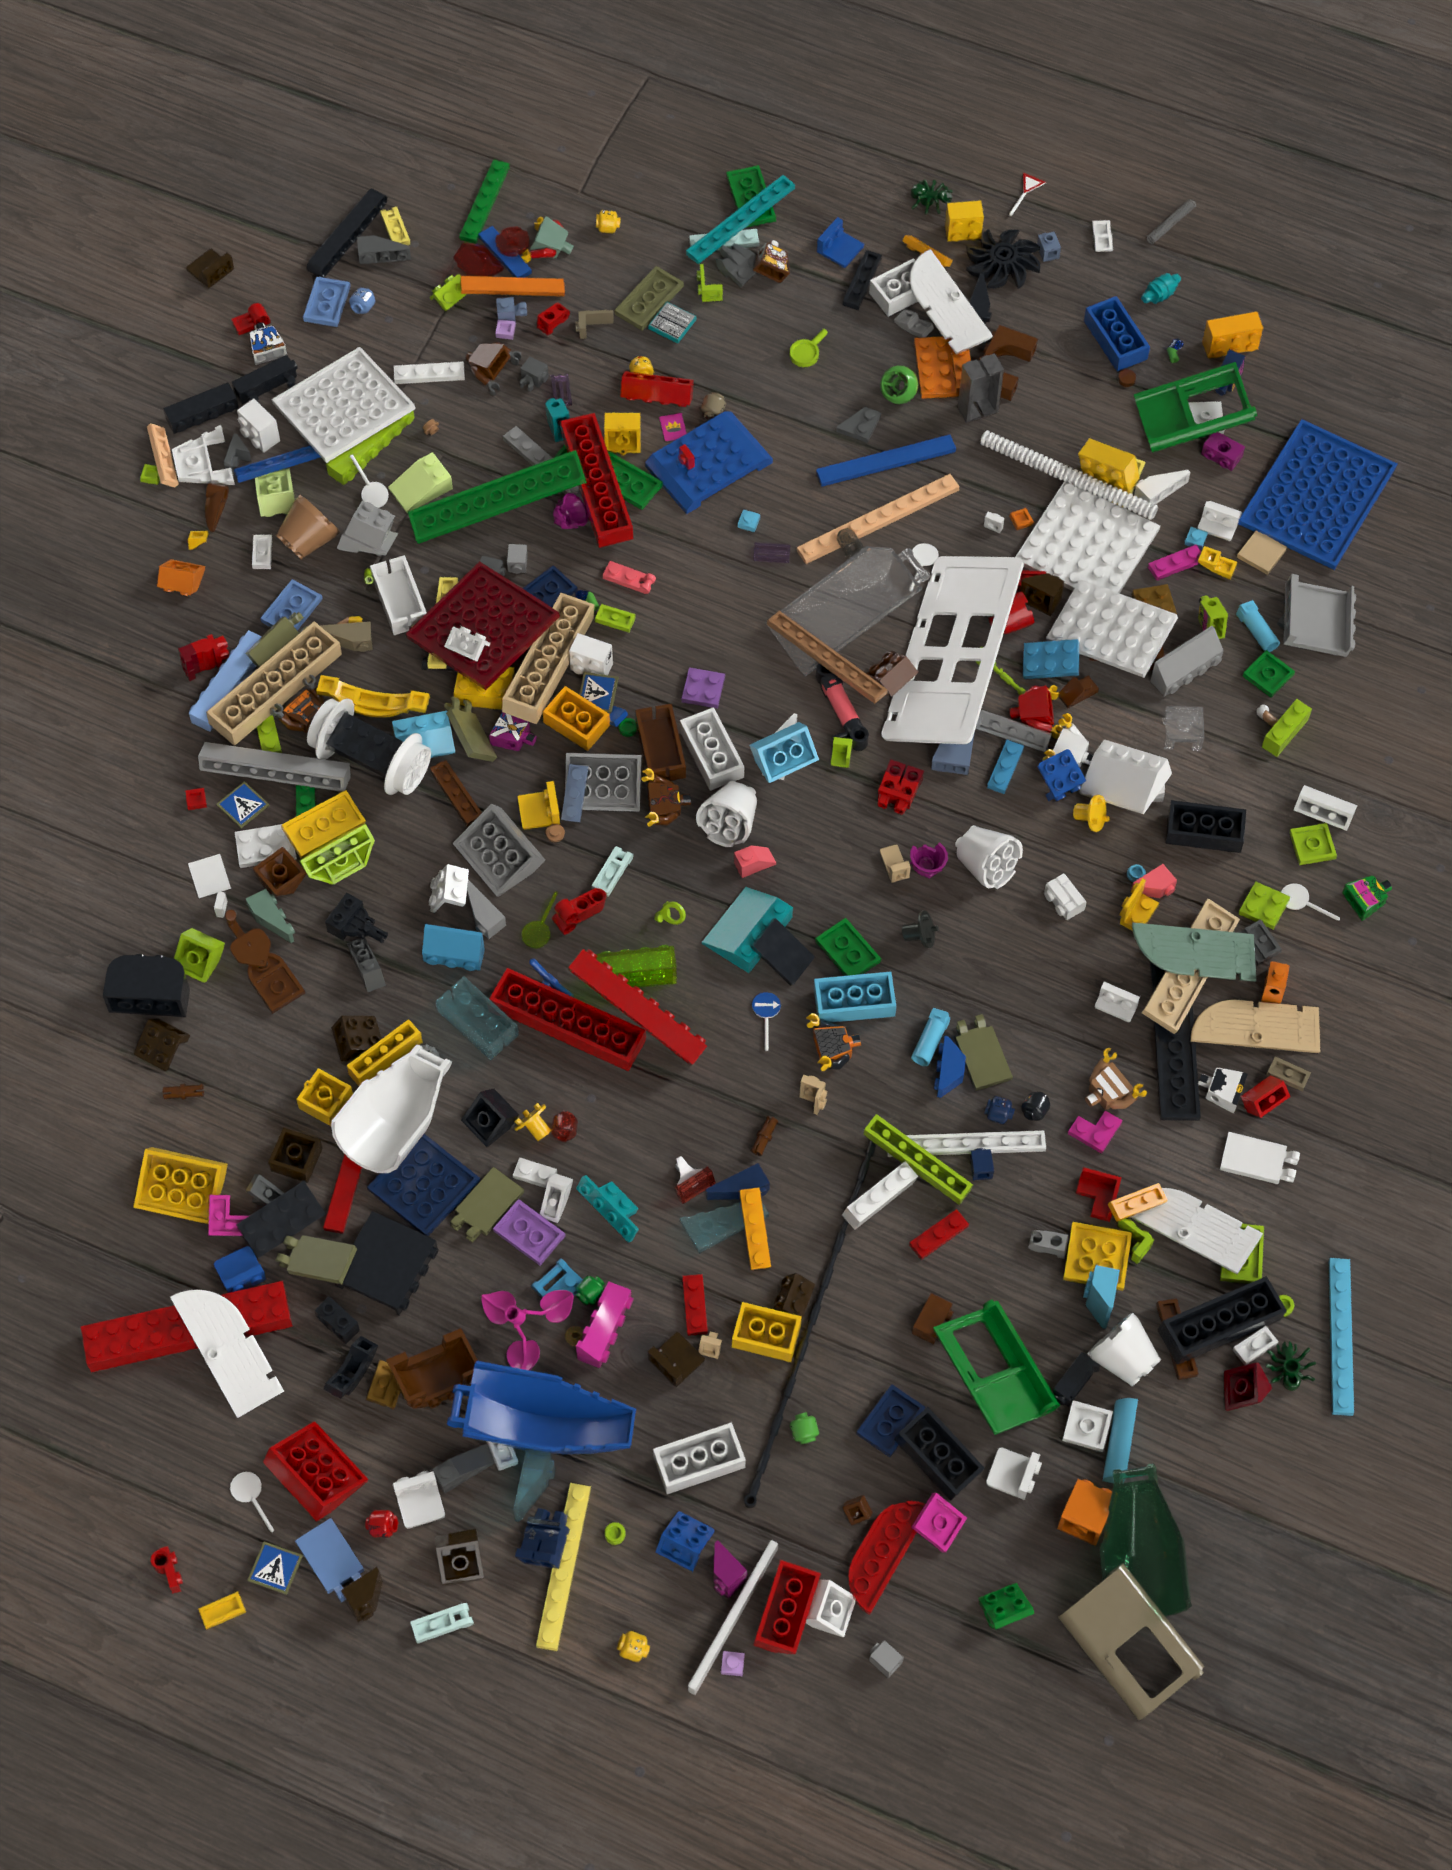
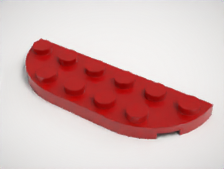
M906 1501L896 1505L893 1504L883 1510L874 1521L853 1557L849 1569V1588L857 1605L870 1615L918 1533L912 1528V1525L924 1508L925 1503Z

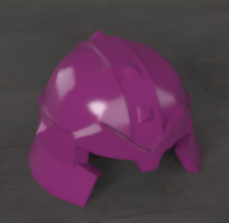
M566 494L562 500L558 501L553 510L554 523L562 529L578 528L586 525L588 522L586 507L575 494Z
M940 842L934 848L923 845L917 849L913 845L910 851V864L916 873L930 879L940 871H943L942 868L948 861V853Z

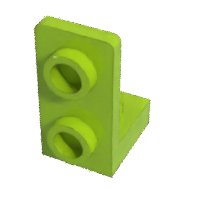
M700 264V270L697 271V281L701 282V284H698V295H702V302L723 301L722 284L705 285L704 265Z
M1128 1218L1118 1221L1117 1226L1123 1231L1132 1232V1237L1138 1241L1131 1250L1133 1252L1131 1260L1138 1264L1151 1249L1154 1239L1147 1231H1142L1136 1227L1132 1220Z

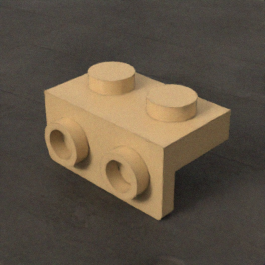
M803 1075L800 1084V1098L813 1102L814 1114L818 1115L819 1110H823L827 1099H825L828 1092L825 1090L826 1083L820 1081L815 1076Z

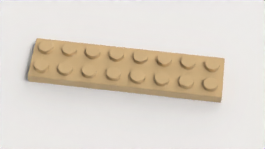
M1207 899L1190 928L1233 932L1240 919L1210 899ZM1194 970V976L1179 975L1165 971L1142 1014L1175 1034L1208 977L1198 976V970Z

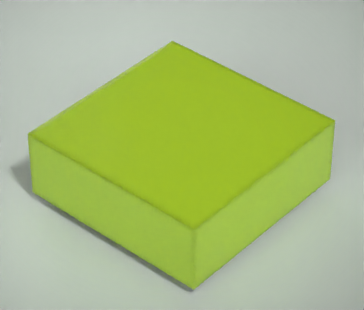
M145 464L140 481L158 485L160 478L157 466Z

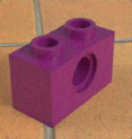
M1217 432L1211 434L1206 440L1201 455L1232 471L1243 457L1245 446Z

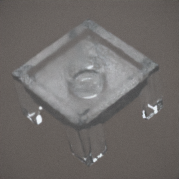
M1166 706L1163 716V725L1166 726L1164 749H1174L1175 742L1193 743L1192 750H1202L1204 742L1203 707Z

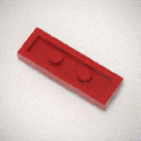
M956 1209L909 1242V1246L923 1260L968 1228L969 1223Z
M703 1274L683 1276L687 1336L708 1334Z

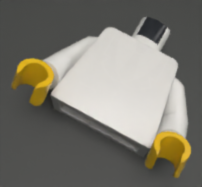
M1069 713L1063 714L1064 719H1059L1058 723L1066 727L1062 729L1054 749L1045 751L1044 754L1047 756L1043 757L1042 760L1044 761L1069 749L1079 768L1082 762L1090 765L1093 754L1087 752L1089 742L1076 726L1071 723L1072 716Z

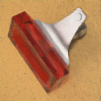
M682 1156L676 1158L677 1164L675 1168L680 1172V1180L675 1189L682 1204L716 1184L713 1172L708 1166L703 1170L702 1168L693 1169Z

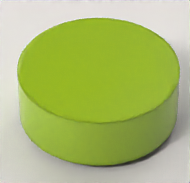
M1280 1295L1279 1298L1287 1310L1284 1316H1288L1294 1309V1301L1287 1295Z
M614 1522L605 1528V1539L608 1543L618 1545L624 1541L626 1533L623 1525Z

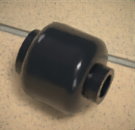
M1031 1092L1022 1103L1021 1109L1028 1120L1040 1121L1045 1117L1051 1105L1048 1096L1043 1092Z

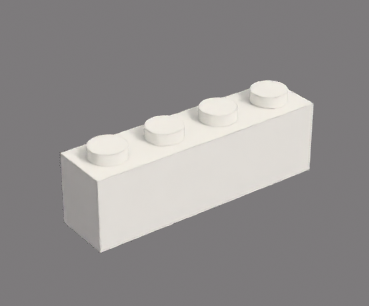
M905 1161L850 1204L842 1216L856 1230L910 1187L918 1175Z

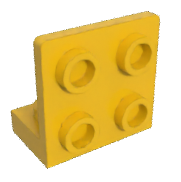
M554 781L546 782L547 789L543 790L544 792L518 796L522 828L524 830L546 827L552 824L560 825Z
M1143 878L1140 883H1135L1131 890L1132 895L1130 898H1125L1122 904L1123 908L1119 914L1121 916L1120 924L1132 931V923L1147 924L1159 906V902L1143 894L1146 880Z

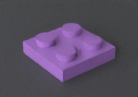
M689 667L682 702L718 709L725 674Z

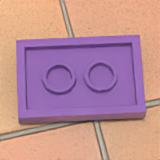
M519 1199L493 1228L496 1234L539 1266L565 1237L563 1231Z

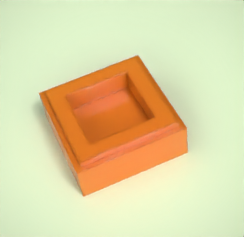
M1027 508L1010 513L1009 517L1016 530L1026 528L1034 523Z

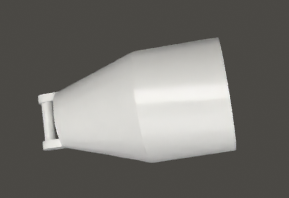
M417 1044L410 1053L392 1063L391 1067L385 1071H379L374 1078L363 1081L332 1120V1134L338 1147L350 1160L367 1170L376 1173H390L396 1170L428 1129L442 1078L449 1070L452 1061L444 1060L424 1050L422 1046Z

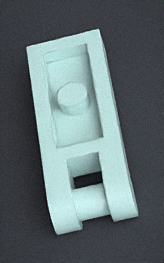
M616 846L593 882L592 889L600 888L609 897L626 867L632 861L634 854L622 851V848Z
M462 1603L411 1621L417 1644L461 1628L472 1626L474 1622L472 1617H469L468 1604ZM460 1614L461 1619L455 1621L454 1615Z

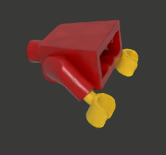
M1046 685L1029 688L1018 697L1019 706L1010 708L1011 718L1020 717L1024 724L1038 730L1051 732L1052 737L1058 739L1061 733L1056 731L1061 732L1063 728L1061 725L1052 727L1054 724L1052 700L1058 698L1057 686L1052 685L1050 689Z

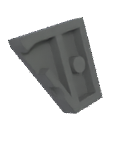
M864 407L839 424L836 432L868 443L881 418V412Z

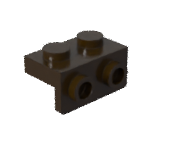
M798 1273L785 1276L781 1282L780 1293L774 1300L775 1306L773 1310L802 1316V1320L815 1283Z

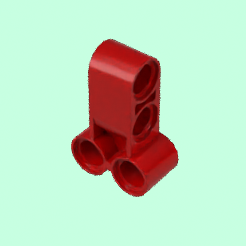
M595 888L571 901L568 899L559 901L554 907L556 913L552 917V921L562 934H569L576 928L578 923L603 910L606 900L605 891Z

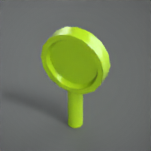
M822 329L812 341L802 339L794 342L790 347L791 361L799 367L814 365L819 359L817 344L828 332Z

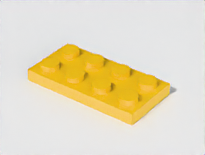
M347 790L282 824L281 828L299 857L303 858L338 836L365 824L366 820Z

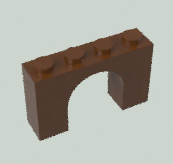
M1001 325L998 326L996 331L992 332L993 338L990 339V344H986L984 356L995 353L997 357L1010 355L1031 362L1037 350L1038 338ZM1003 372L1001 398L1009 401L1012 400L1017 390L1019 377Z

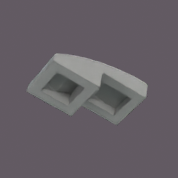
M906 309L894 319L898 326L919 338L926 337L934 329L933 323L919 319L918 313Z

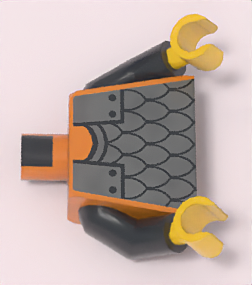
M814 1013L806 1017V1019L810 1020L807 1023V1027H815L813 1038L820 1059L817 1063H821L822 1066L820 1068L821 1071L826 1069L840 1070L852 1057V1047L861 1046L859 1034L848 1036L844 1026L840 1027L839 1025L819 1019Z

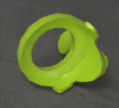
M667 901L663 904L662 909L655 914L654 919L659 923L665 920L670 924L678 925L685 920L686 913L679 903ZM670 907L675 908L679 912V920L671 918Z

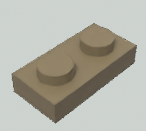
M1275 1057L1266 1076L1271 1075L1281 1079L1286 1085L1303 1092L1311 1072Z

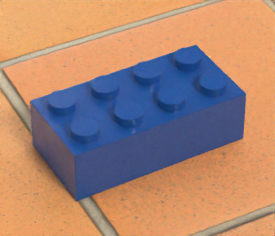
M1117 296L1086 308L1084 322L1117 372L1148 360L1150 346Z

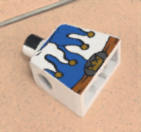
M257 323L255 331L250 332L255 365L287 355L285 343L275 327H265L264 323Z

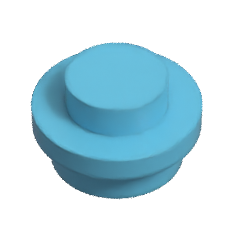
M1133 865L1127 870V878L1131 882H1135L1146 875V871L1141 865Z

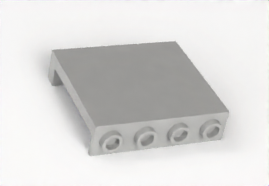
M1291 574L1285 586L1284 645L1347 657L1355 647V640H1353L1356 626L1353 624L1356 615V609H1354L1356 601L1354 586H1351L1347 592L1299 582V575Z

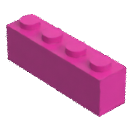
M608 1281L598 1301V1307L600 1308L593 1311L590 1319L591 1326L585 1327L582 1341L579 1340L576 1345L577 1360L600 1368L602 1363L607 1362L610 1354L608 1349L610 1345L615 1344L618 1336L616 1331L618 1327L623 1326L626 1317L624 1313L626 1309H630L633 1303L630 1289Z

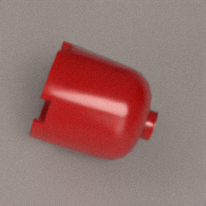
M1022 591L1015 593L1003 634H1010L1034 624L1032 610H1027L1025 603H1028ZM994 616L988 617L991 626Z

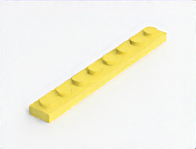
M570 1483L564 1513L568 1516L566 1526L570 1531L567 1535L559 1569L552 1568L536 1648L558 1651L591 1486Z

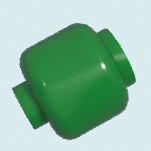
M589 1275L586 1276L576 1286V1297L586 1306L588 1304L595 1305L605 1289L603 1287L605 1285L604 1281L598 1276L595 1278Z

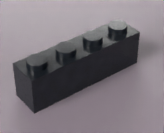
M227 382L167 406L163 410L172 432L176 434L210 419H215L225 413L232 412L238 409L239 406L237 397Z

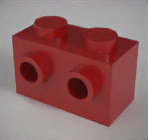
M1270 1075L1240 1097L1246 1111L1261 1118L1291 1096L1285 1082Z

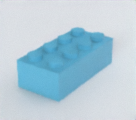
M891 972L814 979L817 1016L823 1021L832 1023L894 1017L896 1014V1000Z

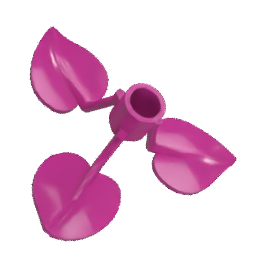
M555 1290L547 1293L540 1301V1306L544 1311L521 1310L516 1306L514 1296L507 1291H497L481 1296L483 1309L488 1319L497 1325H503L507 1321L511 1322L522 1338V1341L513 1342L507 1350V1360L511 1367L530 1371L539 1359L540 1349L537 1342L534 1340L526 1341V1337L519 1327L524 1323L526 1314H546V1318L550 1322H562L571 1312L574 1298L573 1293L566 1290Z

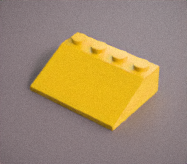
M153 1147L147 1148L144 1151L133 1208L208 1224L209 1195L221 1194L228 1164Z

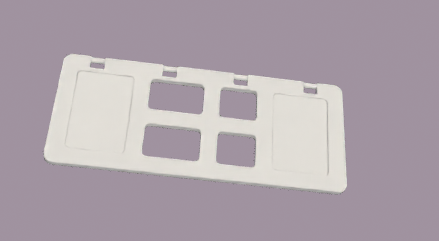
M941 556L935 560L906 656L916 669L919 662L923 659L943 660L936 681H914V676L893 695L888 710L889 713L881 733L885 741L968 744L971 742L1024 566L1021 558ZM936 576H940L939 582H934ZM935 615H957L949 643L946 647L924 646ZM972 616H994L986 646L983 648L962 647ZM922 621H926L925 627H920ZM958 661H981L976 680L973 683L951 682ZM893 714H897L896 721H891Z

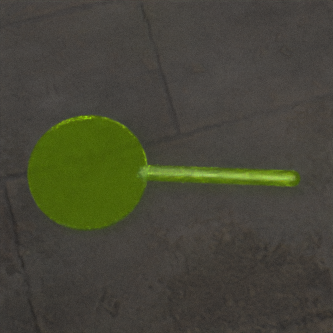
M557 891L554 892L541 921H532L523 928L522 939L527 946L540 948L548 943L550 929L544 922L557 897Z

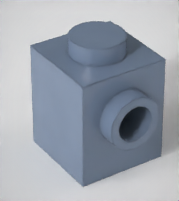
M1055 232L1038 235L1037 244L1040 246L1039 253L1043 262L1058 259L1061 246Z

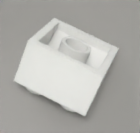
M819 1579L806 1624L813 1628L844 1637L855 1604L853 1595L830 1580Z

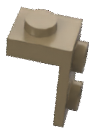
M613 310L578 311L579 321H575L576 332L580 333V339H587L586 325L613 324Z

